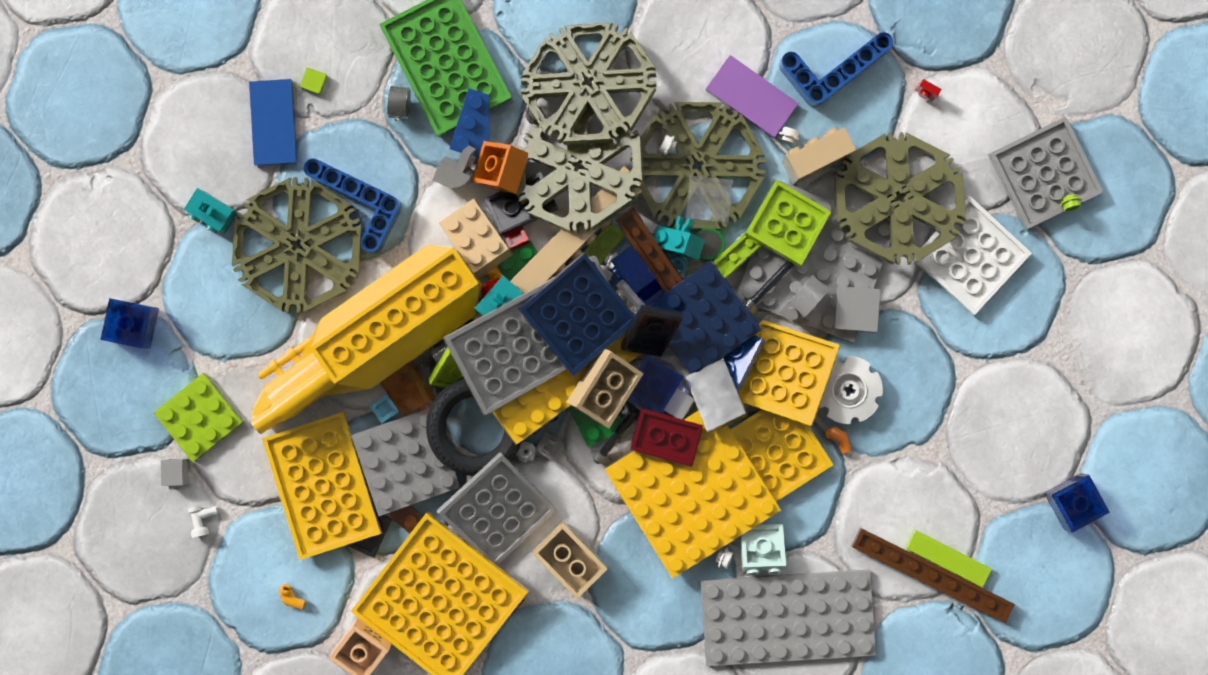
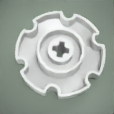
M846 356L844 362L841 363L836 358L819 408L826 407V417L838 423L851 424L852 418L855 417L857 421L862 422L877 410L879 405L876 404L875 399L878 396H882L883 386L878 372L871 373L869 371V362L858 357ZM849 386L852 389V393H847L846 395V391L843 389Z

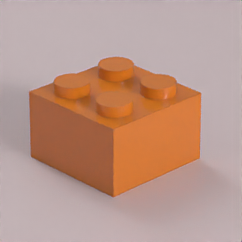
M484 141L471 181L488 189L517 194L529 153L512 145Z

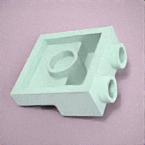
M783 524L757 525L740 536L742 571H747V575H758L760 571H768L769 574L776 575L780 574L781 570H785L786 557Z

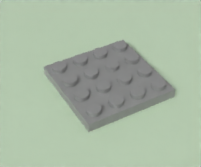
M1066 117L988 154L1025 230L1064 212L1060 204L1065 196L1075 194L1076 197L1082 199L1080 201L1082 203L1103 193Z
M429 409L351 435L378 516L460 488L455 472L444 466L437 459L428 443L426 421Z
M500 452L437 510V513L473 548L498 565L557 509Z

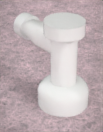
M201 506L188 509L194 525V529L191 531L192 538L209 534L208 528L203 527L201 519L217 515V506L201 510Z

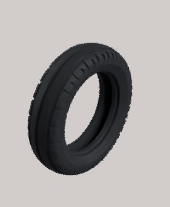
M462 379L442 390L433 401L427 415L426 434L432 452L444 466L459 474L475 476L500 452L511 461L519 450L522 441L515 445L504 430L502 440L494 450L476 457L463 455L451 446L446 435L447 417L457 403L466 398L474 397L465 379Z

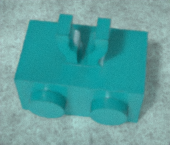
M196 188L184 208L185 211L189 212V218L198 223L202 220L207 224L206 228L215 234L218 231L226 233L237 216L236 210L199 188Z
M680 216L676 220V229L658 226L654 237L664 252L694 260H699L705 242L704 239L689 233L695 221Z
M502 276L475 307V310L483 316L522 295L523 292L506 277Z

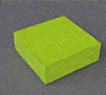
M307 67L300 88L321 95L328 75Z

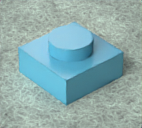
M386 394L370 405V408L381 423H384L400 412L389 394Z

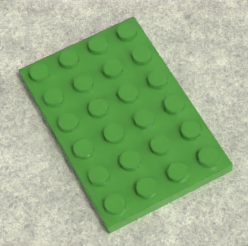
M425 0L379 24L437 137L456 128L468 88L489 95V111L512 99L462 0Z

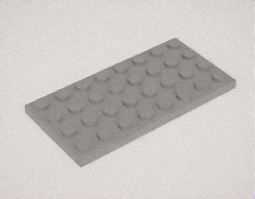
M590 257L589 259L608 281L597 257ZM553 278L443 337L483 415L491 413L566 370L518 310L520 306ZM627 329L626 331H624V332H623L617 339H615L611 344H613L614 342H616V341L620 340L621 338L625 337V335H626L628 329Z
M869 569L700 580L706 666L876 656L871 575Z

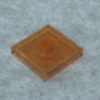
M408 363L380 383L404 417L435 398L411 363Z

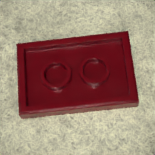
M641 408L630 450L692 467L704 425Z

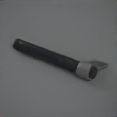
M787 260L753 297L744 302L758 323L763 320L765 313L758 312L759 309L756 304L794 266L792 262Z
M632 410L601 450L599 449L595 453L593 460L597 464H603L608 467L618 461H612L607 454L639 416L637 411Z

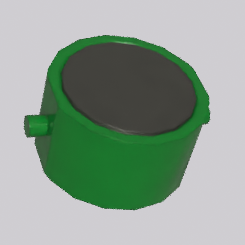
M706 228L696 234V236L705 240L699 257L700 260H715L721 255L725 242L720 229L717 231L716 229Z

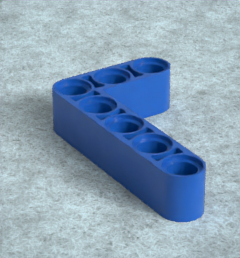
M886 32L877 34L820 80L817 79L796 52L785 53L780 60L779 68L804 101L811 107H818L885 55L893 45V38ZM877 40H883L886 43V48L879 47ZM861 53H867L870 56V61H864L861 58ZM785 60H793L795 66L791 68L787 67L785 65ZM844 66H851L854 73L847 74ZM804 75L807 77L808 83L801 84L798 81V76ZM827 80H836L837 87H830ZM811 92H818L821 95V100H814L811 97Z
M308 159L303 166L307 176L376 209L362 237L361 246L368 253H379L383 249L401 212L402 206L400 201L394 196L318 159ZM318 164V173L311 174V167ZM337 173L339 177L337 182L330 183V176ZM351 183H357V190L350 193L348 186ZM370 192H376V199L373 202H368L367 195ZM389 201H395L396 204L392 211L386 210V204ZM384 219L386 227L383 230H378L377 222ZM375 238L377 246L374 249H369L367 246L368 241Z

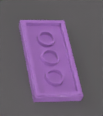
M731 55L705 89L725 105H729L728 107L732 110H738V114H742L745 119L773 139L799 104Z

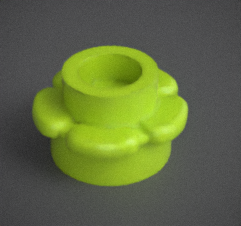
M1071 194L1063 198L1060 206L1063 207L1064 212L1075 211L1081 208L1080 201L1082 199L1076 197L1075 194Z

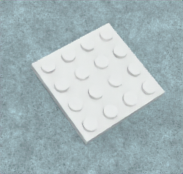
M968 196L965 199V223L962 227L954 225V228L960 231L956 239L916 262V264L969 313L975 315L1032 253L971 196ZM936 230L920 248L938 239L941 232Z

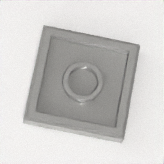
M837 286L834 329L877 332L881 289Z

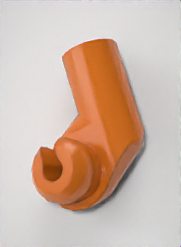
M838 427L826 429V438L839 442L841 453L852 451L848 435L845 431Z

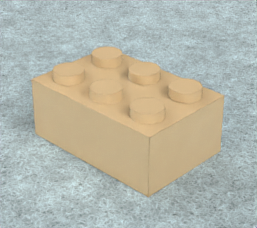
M838 127L827 131L822 136V139H819L817 136L806 142L807 144L804 145V148L800 149L797 146L788 151L782 164L793 185L843 160L844 157H848L856 151L845 127L840 130Z
M474 199L439 222L448 238L478 279L513 255Z
M604 349L592 360L568 398L567 403L599 424L610 428L643 373L613 352Z
M564 520L532 551V554L576 599L608 569V565Z

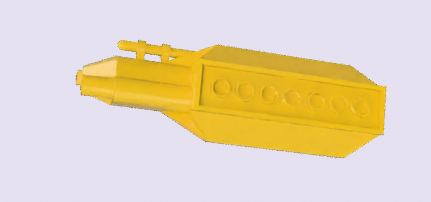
M426 245L321 318L312 336L296 347L289 348L286 354L277 360L273 359L269 362V366L258 373L260 379H265L273 372L278 377L267 383L252 408V425L259 434H263L277 423L291 420L323 396L374 388L440 342L443 337L473 319L478 313L475 307L480 303L483 293L482 283L473 274L454 247ZM293 360L295 365L283 372L282 366Z

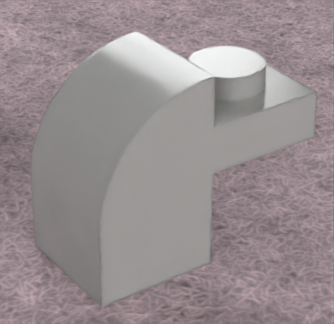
M468 145L462 151L458 162L447 156L439 162L432 180L449 188H457L464 185L473 177L474 170L471 168L476 160L474 156L476 149Z
M812 275L779 313L796 326L819 303L828 291V288Z

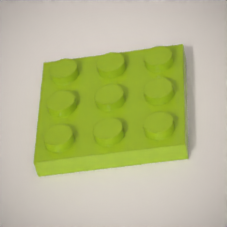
M776 179L744 235L800 267L831 211Z
M205 373L199 375L153 412L192 462L198 460L244 423Z

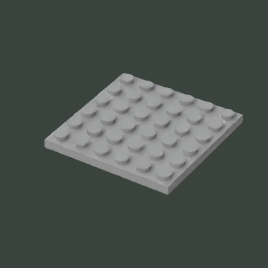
M784 183L831 211V214L802 266L798 267L794 264L778 283L760 299L756 306L759 309L784 317L779 311L813 275L828 288V291L812 311L799 323L854 343L858 331L834 329L837 286L874 289L884 260L848 242L855 236L852 235V237L846 239L845 235L850 232L849 228L839 229L840 224L844 221L837 224L836 203L834 200ZM846 205V209L849 212H856L858 210ZM884 220L865 232L866 239L883 248H889L891 242L890 221ZM764 246L760 247L749 257L739 284L737 294L741 300L745 302L753 297L787 260Z

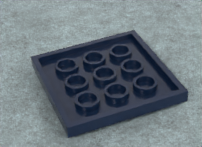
M586 253L578 256L518 308L519 312L571 376H575L626 331L635 318Z
M712 260L647 305L683 312V320L668 345L690 374L716 362L762 330L761 325Z

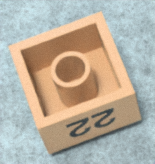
M357 617L333 648L328 659L351 675H370L389 651L391 643Z

